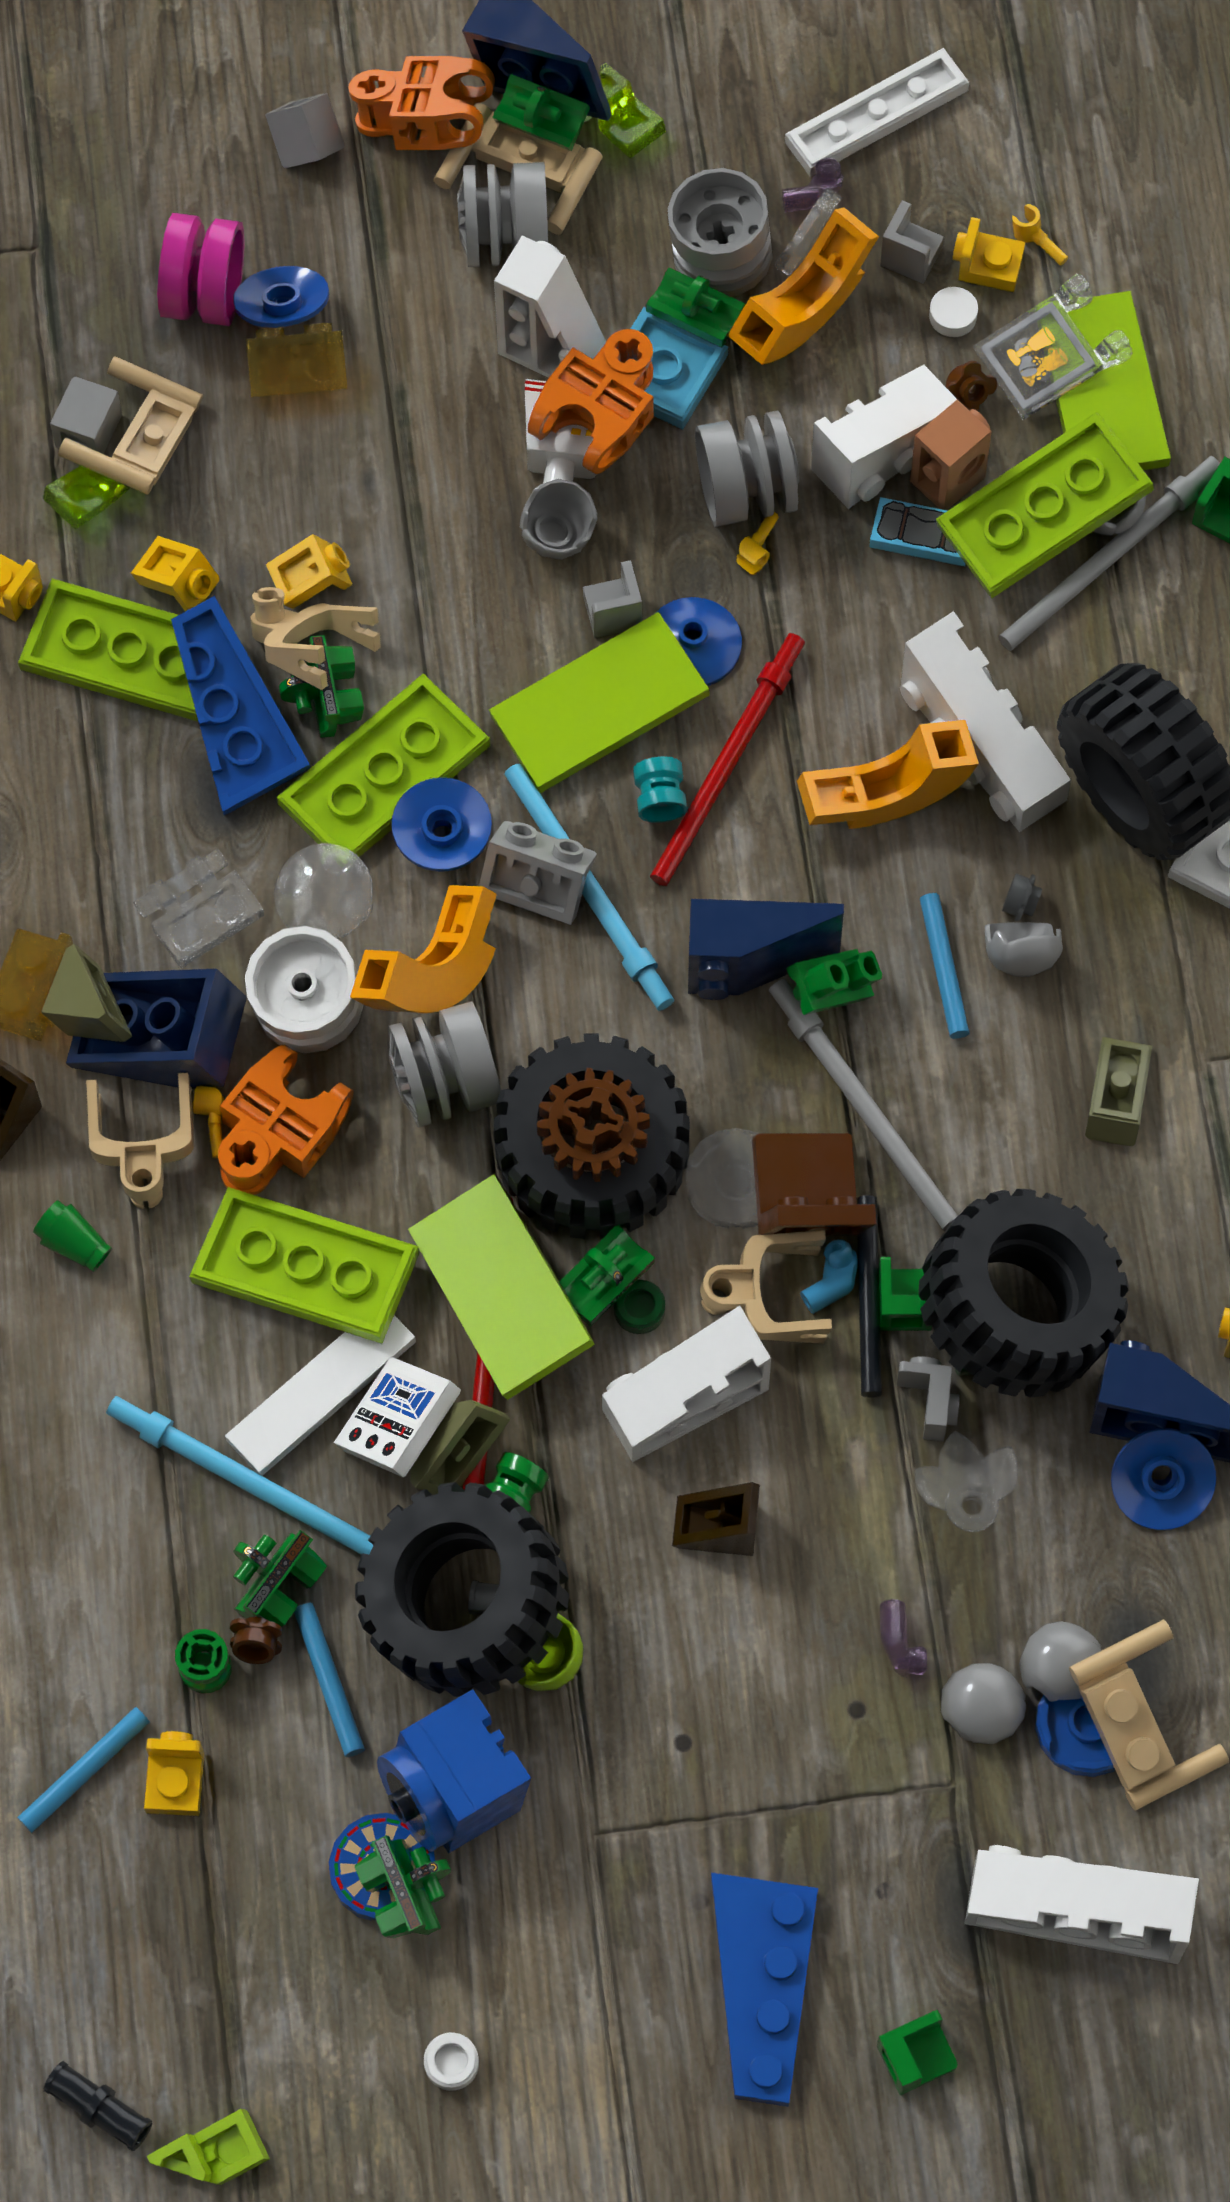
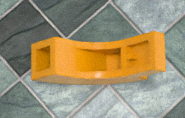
M845 207L835 209L812 249L799 267L773 290L750 297L727 336L761 365L787 356L803 345L826 324L847 300L864 276L865 272L861 269V266L879 236Z
M966 720L919 724L908 742L890 755L858 766L802 772L797 780V785L809 825L847 821L849 829H855L901 818L941 800L960 787L974 772L979 762Z
M449 885L433 938L426 950L415 960L399 951L364 950L350 998L377 1010L411 1013L439 1012V1010L452 1007L462 1001L479 984L496 950L495 947L484 942L483 938L490 921L497 894L484 886Z

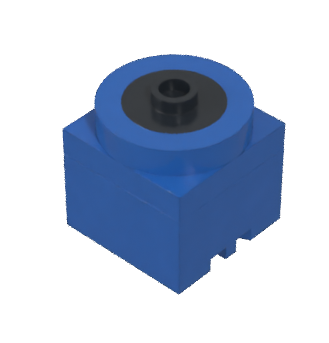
M473 1689L400 1731L396 1747L377 1759L378 1772L394 1813L402 1823L406 1824L413 1837L431 1852L444 1846L449 1854L521 1811L531 1781L530 1775L515 1752L509 1750L504 1753L503 1743L505 1737L500 1729L493 1733H489L486 1729L487 1726L492 1724L491 1716Z

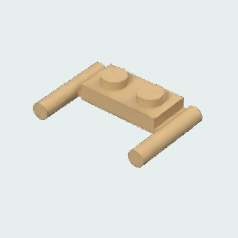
M475 103L474 107L481 112L484 118L481 136L470 146L449 150L434 177L435 184L443 189H450L470 151L476 152V159L488 164H494L496 167L510 173L513 163L545 162L546 187L562 193L547 220L548 230L554 234H562L601 162L602 154L594 148L588 147L585 149L576 143L572 151L496 122L492 118L494 112L488 106L482 103ZM466 120L461 130L468 131L473 129L474 126L470 121Z
M114 356L107 374L146 390L149 394L112 457L68 438L63 440L58 456L148 495L190 426L193 414L197 412L202 402L203 394Z
M1164 1619L1069 1667L1071 1676L1079 1687L1082 1698L1125 1789L1126 1797L1135 1811L1229 1763L1225 1749L1221 1744H1217L1175 1766L1133 1670L1128 1668L1126 1662L1173 1639V1633Z

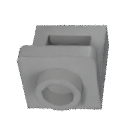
M913 1357L910 1359V1362H900L897 1386L928 1390L923 1439L944 1441L946 1426L957 1425L960 1394L950 1393L952 1366L941 1365V1361L931 1357Z

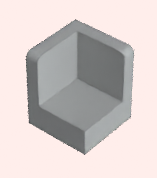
M328 93L292 101L265 114L281 164L284 168L318 161L344 148V141Z
M902 200L883 235L880 266L924 284L944 246V236L911 223L912 204Z
M73 377L50 422L55 447L60 448L63 440L68 438L104 454L122 416L118 391L79 377Z
M631 560L621 562V579L583 587V597L594 638L624 632L642 621V600Z

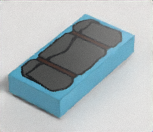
M880 497L870 538V548L965 567V562L936 523V518L947 512V510Z

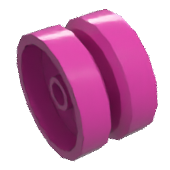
M172 213L164 233L159 263L157 298L160 317L187 321L197 307L203 323L223 326L231 325L236 312L234 293L242 283L245 241L242 222L215 218L205 235L204 225L199 216Z

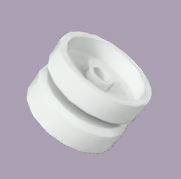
M308 926L282 929L266 938L250 957L245 974L247 998L264 1032L278 1045L285 1044L300 1053L326 1051L348 1037L359 1023L364 1004L350 998L357 976V969L353 959L344 944L325 930Z

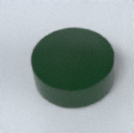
M637 1280L614 1303L616 1321L624 1330L633 1334H646L655 1330L662 1323L665 1316V1297L660 1288L650 1281Z

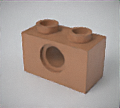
M956 400L915 435L910 482L939 509L948 510L986 477L992 432L987 420L974 409L968 410L959 400Z

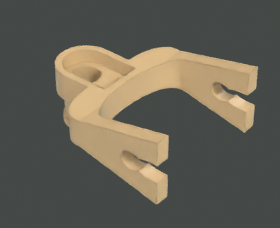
M265 587L257 590L258 593L254 592L252 594L255 612L251 615L252 636L256 641L264 643L266 661L320 690L328 686L326 671L315 666H308L305 661L315 664L324 662V646L297 644L301 640L319 631L334 630L374 652L381 648L380 633L374 632L369 628H361L358 622L361 625L370 626L377 624L379 621L378 609L376 607L341 606L321 603L307 607L297 613L284 609V592L279 588Z
M178 1073L180 1127L169 1136L140 1142L115 1141L102 1136V1097L99 1094L97 1080H86L89 1148L92 1158L103 1165L120 1166V1178L123 1189L130 1197L131 1202L138 1208L144 1209V1201H148L149 1208H153L162 1200L164 1184L163 1163L183 1159L193 1151L194 1094L192 1087H190L188 1073ZM145 1178L147 1179L149 1185L142 1187L144 1186L143 1179Z
M825 1230L752 1236L743 1249L740 1265H717L708 1270L700 1287L703 1299L701 1301L702 1307L710 1314L722 1315L741 1306L760 1340L824 1344L827 1334L832 1330L831 1319L778 1323L768 1316L760 1291V1265L762 1256L768 1252L818 1256L820 1246H823L826 1240ZM713 1290H721L725 1293L726 1297H718L714 1294Z

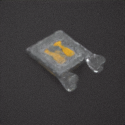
M1081 274L1072 276L1055 294L973 345L974 351L989 373L996 378L998 386L1022 420L1030 417L1103 369L1124 363L1133 354L1132 348L1129 345V339L1121 330L1110 333L1093 350L1067 314L1069 311L1086 306L1093 299L1089 283Z

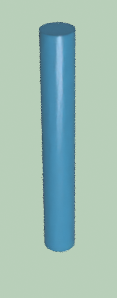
M929 893L921 896L919 900L949 1036L952 1039L963 1038L969 1035L970 1032L939 894Z
M311 1602L299 1605L294 1614L345 1757L358 1755L365 1748L315 1607Z
M137 1707L133 1708L17 1817L18 1820L29 1832L35 1831L150 1723L147 1717Z

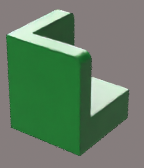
M1224 456L1197 500L1192 524L1230 544V459Z
M880 1257V1331L932 1330V1325L926 1326L924 1324L920 1310L926 1302L921 1300L918 1295L919 1280L924 1275L923 1269H891V1257Z
M938 2010L932 2011L878 2037V2051L900 2096L955 2071L958 2066V2062L941 2029L943 2019Z

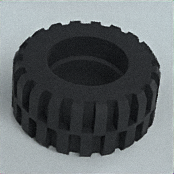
M1140 663L1119 664L1062 706L1057 721V730L1060 732L1058 736L1060 747L1066 753L1064 756L1069 768L1073 769L1077 777L1076 781L1082 791L1085 790L1092 800L1091 804L1098 813L1101 812L1111 828L1116 833L1120 832L1125 837V841L1133 848H1140L1142 854L1148 857H1156L1157 860H1173L1181 857L1229 821L1230 765L1226 759L1228 755L1222 744L1217 742L1213 735L1214 731L1207 720L1204 721L1198 714L1196 706L1189 698L1185 699L1179 692V688L1170 680L1165 681L1161 673L1153 668L1147 669L1144 664Z
M584 1033V1042L572 1044L570 1037L566 1036L554 1040L553 1051L546 1053L544 1048L539 1047L529 1054V1067L525 1069L523 1066H516L508 1076L509 1089L500 1091L496 1103L497 1117L494 1118V1143L497 1167L502 1172V1182L509 1196L518 1197V1208L529 1218L534 1217L538 1213L541 1216L542 1227L557 1232L560 1225L570 1228V1237L585 1239L586 1230H599L600 1239H603L618 1225H626L627 1230L631 1232L644 1225V1215L647 1212L656 1217L667 1207V1195H676L682 1184L683 1169L687 1168L689 1158L690 1119L687 1116V1101L683 1090L675 1088V1075L666 1064L656 1067L655 1054L643 1046L639 1047L635 1053L629 1050L628 1039L613 1036L611 1043L599 1042V1033ZM586 1068H592L595 1079L600 1080L603 1079L608 1070L613 1071L614 1084L617 1086L629 1079L632 1082L630 1097L643 1095L645 1098V1108L641 1112L649 1114L650 1128L641 1130L648 1135V1144L646 1148L636 1149L638 1162L635 1165L629 1164L626 1161L621 1163V1175L615 1177L609 1169L602 1171L600 1182H594L592 1172L584 1171L582 1176L576 1180L573 1179L572 1168L565 1166L558 1171L554 1168V1157L551 1154L544 1155L542 1152L541 1142L543 1137L537 1136V1122L544 1119L539 1115L540 1102L553 1103L549 1097V1087L553 1084L564 1090L566 1088V1074L570 1072L578 1081L585 1080ZM612 1102V1105L620 1108L616 1103Z
M1016 1189L1012 1195L1007 1190H1000L990 1193L986 1199H976L955 1218L935 1243L934 1248L927 1255L923 1264L924 1275L919 1280L918 1295L921 1300L926 1301L920 1310L924 1324L926 1326H933L934 1333L930 1336L939 1351L945 1349L952 1358L948 1362L956 1370L961 1372L964 1368L974 1375L973 1382L986 1389L990 1384L998 1386V1393L1014 1397L1021 1390H1024L1027 1397L1045 1396L1049 1390L1059 1392L1070 1387L1076 1379H1080L1108 1349L1109 1344L1115 1341L1121 1331L1120 1324L1126 1318L1129 1305L1127 1298H1123L1129 1291L1127 1276L1125 1272L1118 1271L1119 1266L1123 1262L1116 1247L1109 1248L1105 1239L1108 1235L1099 1224L1091 1225L1084 1218L1087 1213L1076 1205H1073L1070 1209L1061 1204L1063 1198L1049 1193H1045L1041 1198L1036 1197L1035 1190ZM1003 1262L1014 1264L1028 1270L1039 1278L1053 1296L1058 1310L1059 1323L1043 1324L1033 1322L1019 1316L1008 1308L999 1298L991 1284L988 1263Z
M456 1482L440 1484L438 1486V1494L432 1495L427 1489L411 1496L413 1504L405 1509L398 1504L387 1514L391 1519L383 1530L378 1527L375 1528L368 1539L373 1544L370 1554L363 1553L360 1557L357 1570L364 1575V1581L355 1584V1601L364 1607L359 1611L358 1617L363 1630L371 1635L370 1643L383 1657L411 1680L417 1681L424 1688L438 1694L446 1690L452 1696L460 1697L474 1687L483 1695L499 1691V1681L505 1678L512 1684L516 1683L526 1676L523 1667L531 1660L539 1664L549 1653L543 1648L549 1637L557 1639L563 1626L557 1619L558 1611L565 1612L568 1609L569 1593L559 1584L566 1583L569 1577L566 1564L558 1557L561 1551L542 1524L512 1497L500 1490L492 1492L486 1485L471 1482L465 1486L464 1490ZM474 1549H491L496 1551L500 1560L501 1576L498 1590L489 1607L476 1620L461 1628L450 1631L431 1630L426 1623L424 1606L428 1587L437 1571L447 1561L463 1552Z

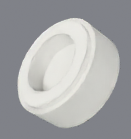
M947 287L940 290L931 300L929 312L931 325L938 333L948 337H960L969 333L977 321V301L969 291L960 287Z
M445 2033L437 2036L429 2043L424 2054L426 2074L434 2085L444 2090L454 2091L466 2087L473 2081L479 2068L478 2053L474 2044L467 2037L458 2033Z

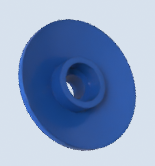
M280 266L257 272L245 279L234 293V307L237 314L250 324L269 328L287 327L305 322L321 312L329 300V287L324 277L311 269L298 266Z
M688 597L674 600L657 611L661 614L707 686L719 682L734 669L741 654L742 636L737 621L726 608L708 599ZM688 631H698L702 635L698 639L691 640L684 634Z
M432 778L414 785L399 799L392 816L394 841L403 856L418 867L438 872L456 870L473 862L487 846L492 830L491 813L485 799L469 784L453 778ZM440 826H446L451 830L450 835L445 837H438L433 832Z
M1157 1428L1137 1435L1121 1449L1112 1467L1111 1487L1117 1505L1130 1520L1146 1528L1169 1530L1190 1523L1206 1509L1215 1491L1216 1469L1207 1448L1193 1435L1182 1434L1178 1429ZM1158 1466L1170 1468L1169 1475L1162 1480L1152 1478L1153 1470Z

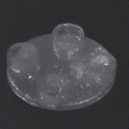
M315 844L299 850L283 865L276 879L274 900L277 912L288 928L308 926L325 930L335 938L340 939L352 933L371 915L373 910V883L367 866L354 852L336 844Z

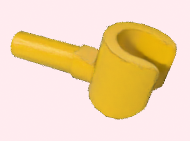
M1026 204L1024 211L1029 223H1022L1015 216H1012L1014 237L1018 241L1034 242L1060 266L1068 260V256L1041 229V217L1038 208L1031 204Z
M776 512L770 517H765L756 533L752 537H745L739 545V554L737 555L736 562L751 575H756L765 566L770 557V552L763 548L762 545L779 519Z
M197 1086L194 1093L193 1113L209 1115L208 1128L212 1158H218V1149L223 1141L220 1105L224 1098L220 1090L215 1087Z

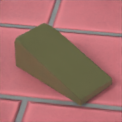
M1102 1037L1085 1136L1088 1139L1125 1146H1134L1136 1144L1152 1052L1151 1045Z

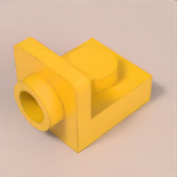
M971 217L967 233L958 232L952 260L960 262L958 280L1014 292L1026 242L979 232L981 219Z
M314 534L266 564L275 587L284 592V605L291 609L301 605L332 584L342 590L352 585L346 571L350 567V563L342 548L337 543L333 542L331 544Z
M161 536L156 537L131 572L139 585L174 596L184 611L204 602L220 579L200 549Z
M0 554V614L16 622L25 608L29 610L37 603L43 589L37 563L28 559L22 566Z
M166 1731L160 1734V1739H147L148 1768L144 1803L146 1813L199 1816L204 1750L200 1741L192 1740L193 1736L191 1734Z

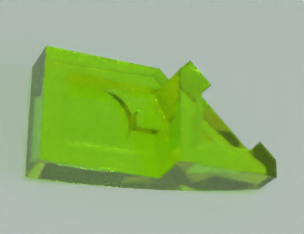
M604 63L600 66L599 74L612 116L609 121L598 119L599 129L631 159L666 133L664 120L633 95L631 82L607 63Z
M79 466L45 486L43 500L76 530L108 508L131 487Z

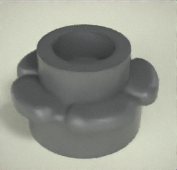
M1016 873L1013 878L1002 911L1014 915L1015 921H1019L1023 914L1033 916L1042 892V888L1034 886L1036 879L1034 874L1027 878Z

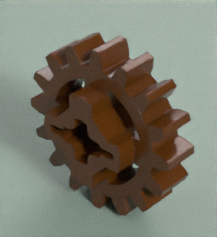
M586 1068L585 1080L578 1081L570 1072L566 1074V1088L564 1090L553 1084L549 1087V1097L553 1103L540 1102L539 1115L544 1119L537 1122V1136L546 1137L541 1142L544 1155L557 1152L554 1158V1168L559 1171L567 1164L573 1166V1179L578 1180L584 1170H589L592 1172L594 1182H600L602 1170L609 1168L610 1172L615 1177L621 1175L620 1162L622 1160L632 1165L638 1162V1153L634 1147H647L648 1135L641 1130L650 1128L649 1114L641 1112L645 1108V1098L643 1095L630 1097L632 1082L629 1079L617 1086L614 1084L613 1071L608 1070L603 1079L600 1080L595 1079L592 1068ZM612 1102L616 1103L623 1110L628 1122L624 1121V1116L615 1114L611 1106ZM593 1120H599L602 1122L597 1123L594 1127V1130H588L585 1128V1126H590ZM559 1128L563 1129V1134L572 1136L575 1142L574 1148L565 1142L559 1132ZM609 1148H612V1149H610L609 1151L600 1153V1152H602V1151H604V1150H607V1149H609Z

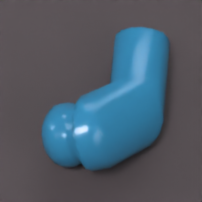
M834 1240L826 1246L824 1250L826 1259L823 1279L800 1292L804 1304L812 1314L848 1295L854 1288L858 1259L856 1252L852 1250L850 1244L845 1240Z

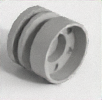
M545 162L513 163L509 186H500L495 165L487 164L488 186L485 187L476 186L475 165H463V178L457 193L459 240L466 253L468 267H480L479 245H491L492 266H499L503 244H513L514 249L522 235L535 242H548Z
M726 168L703 170L686 178L673 192L668 205L669 228L676 271L693 279L701 275L709 279V287L730 297L738 296L754 288L767 275L773 259L767 199L756 181L743 172Z
M778 410L765 413L764 436L755 415L745 418L743 440H737L728 420L696 426L695 444L699 474L706 506L714 527L746 521L749 510L748 498H756L758 507L764 517H770L774 514L773 493L776 494L783 514L798 510V461L792 438L789 436Z
M473 1001L439 1010L441 1034L431 1036L422 1017L412 1018L415 1042L409 1043L401 1022L388 1026L390 1038L389 1061L400 1098L412 1113L417 1127L431 1124L427 1103L429 1100L434 1099L442 1120L451 1118L449 1094L456 1092L459 1093L463 1104L469 1112L496 1105L501 1091L488 1040Z

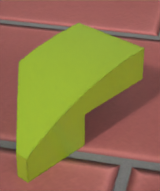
M239 2109L194 2135L185 2134L147 2155L151 2164L217 2185H222L270 2160L246 2109Z

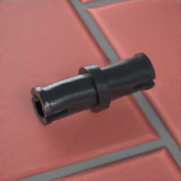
M60 2062L47 2078L43 2088L45 2089L44 2092L53 2095L81 2114L80 2121L88 2127L92 2128L97 2125L128 2146L129 2150L135 2151L150 2132L153 2124L152 2120L143 2117L115 2098V2091L106 2084L99 2087L69 2067V2064L66 2062Z

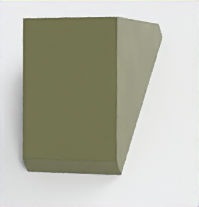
M73 943L64 952L41 1013L68 1036L125 1042L132 1037V1034L101 967Z
M474 1400L453 1403L411 1467L410 1482L415 1488L420 1490L427 1489L433 1495L438 1494V1486L440 1484L456 1482L461 1487L511 1419L506 1413Z

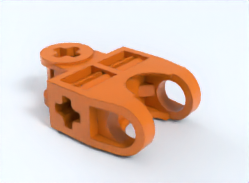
M406 56L402 71L374 69L361 72L352 78L348 86L350 97L357 104L358 112L355 116L357 130L369 137L393 135L396 150H445L470 146L480 138L484 126L483 115L474 105L475 103L486 101L492 95L495 77L491 69L483 62L476 59L454 56ZM427 66L424 77H421L424 67ZM466 75H474L481 78L485 86H465L461 78ZM375 81H378L379 88H376ZM374 118H375V121H376V125H373V120H372V119H374ZM466 119L473 124L474 128L462 131L453 127L450 120ZM421 129L419 140H416L418 131Z
M634 329L617 331L608 338L594 359L573 347L546 381L532 410L528 423V433L542 440L551 431L556 433L565 426H583L592 433L590 436L593 438V441L584 455L582 466L594 474H600L608 469L629 450L654 417L653 396L645 392L653 379V347L650 339L644 333Z
M285 1044L274 1048L247 1071L220 1105L222 1122L232 1129L223 1139L218 1149L221 1178L225 1187L256 1195L268 1186L269 1182L283 1165L305 1178L334 1141L349 1111L354 1091L340 1082L328 1093L323 1091L318 1096L310 1099L294 1097L286 1090L289 1084L286 1079L296 1064L298 1053ZM251 1159L254 1160L253 1165L248 1163ZM236 1162L242 1163L241 1166L236 1167Z

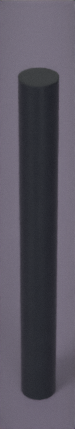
M864 1195L857 1198V1204H875L877 1225L858 1234L861 1396L875 1398L882 1395L877 1197Z

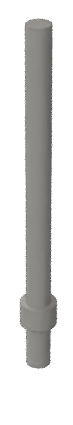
M1209 456L1186 477L1178 476L1164 488L1165 495L1149 507L1130 529L1115 536L1000 634L999 640L1002 645L1009 651H1012L1177 509L1180 511L1185 510L1198 499V491L1208 484L1220 462L1215 457Z
M785 979L777 981L770 987L769 992L790 1019L787 1024L799 1042L806 1041L943 1230H947L958 1216L823 1032L822 1027L824 1023L817 1013L803 1015L800 1008L801 1000L795 999L793 989Z

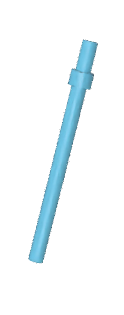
M515 764L509 767L504 775L541 832L558 839H570L523 766ZM589 870L582 895L623 956L622 966L632 981L640 982L658 1011L666 1009L675 999L656 972L658 968L657 962L647 948L639 946L604 890Z
M115 1396L108 1406L107 1415L140 1432L139 1438L156 1448L164 1445L361 1555L363 1553L370 1554L373 1548V1544L368 1541L370 1535L174 1428L173 1420L156 1411L149 1414L118 1396Z

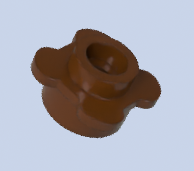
M968 361L951 371L946 381V388L968 410L974 409L978 411L979 405L987 399L988 395L996 391L997 380L992 375H985L981 371V364L977 361Z
M261 1617L237 1618L231 1621L230 1630L234 1633V1637L230 1639V1646L233 1654L239 1660L249 1664H265L270 1662L274 1655L281 1653L282 1644L278 1641V1637L282 1635V1627L279 1624Z

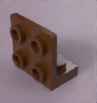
M759 1133L752 1138L758 1235L825 1230V1236H856L877 1225L875 1204H857L852 1136L849 1133Z

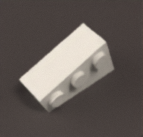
M522 235L494 280L498 354L549 378L573 347L594 359L605 345L606 340L566 256L548 242H535Z
M925 365L880 387L878 393L882 397L865 406L859 399L848 404L845 410L849 414L831 423L826 417H823L814 422L811 470L848 509L861 499L866 502L874 498L883 489L885 482L898 472L900 474L909 472L912 468L915 435L957 400Z
M738 1306L672 1350L662 1354L638 1372L622 1375L612 1381L606 1388L607 1392L602 1394V1410L631 1461L634 1462L768 1391L771 1357L741 1306Z

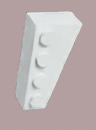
M953 611L905 642L900 692L908 706L914 711L920 709L930 723L966 720L979 765L968 780L975 785L980 783L990 795V804L998 817L1005 822L1010 820L1016 829L1021 832L1067 801L1071 779L1035 727L1029 726L1024 730L1020 723H1022L1023 719L1017 706L1018 703L1007 688L1005 690H996L992 684L991 675L986 668L989 661L978 646L969 651L958 635V630L963 628L964 625Z
M992 1845L989 1846V1851L978 1850L965 1924L1179 1964L1190 1941L1199 1878L1077 1863L1068 1858L1046 1855L1042 1858L1024 1856L1017 1849Z

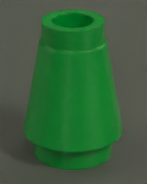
M59 1200L55 1201L48 1208L33 1230V1233L41 1238L40 1245L83 1267L86 1266L92 1272H95L101 1266L112 1250V1247L105 1243V1240L72 1204L65 1206Z

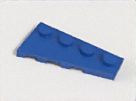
M213 596L172 618V625L223 815L225 816L308 771L311 766L216 597Z
M711 1873L734 2099L789 2107L818 1888Z

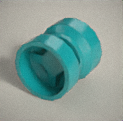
M665 756L652 757L640 761L633 767L635 786L641 790V795L637 799L638 816L642 820L655 823L669 822L687 813L686 794L680 790V783L683 781V768L680 760Z

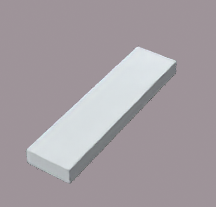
M942 48L785 134V143L811 177L968 91L969 81L946 50Z
M395 1315L382 1344L344 1332L225 1435L226 1441L256 1473L263 1476L376 1378L390 1357L397 1359L416 1343L415 1336Z

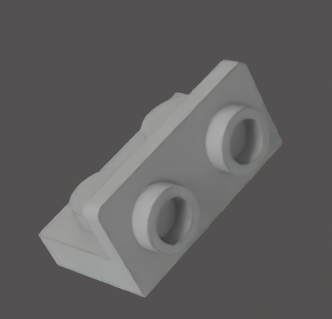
M504 821L489 841L479 886H484L497 894L496 899L571 925L577 916L587 873L595 863L597 853L584 848L577 841L558 839L537 832L535 828L528 824Z

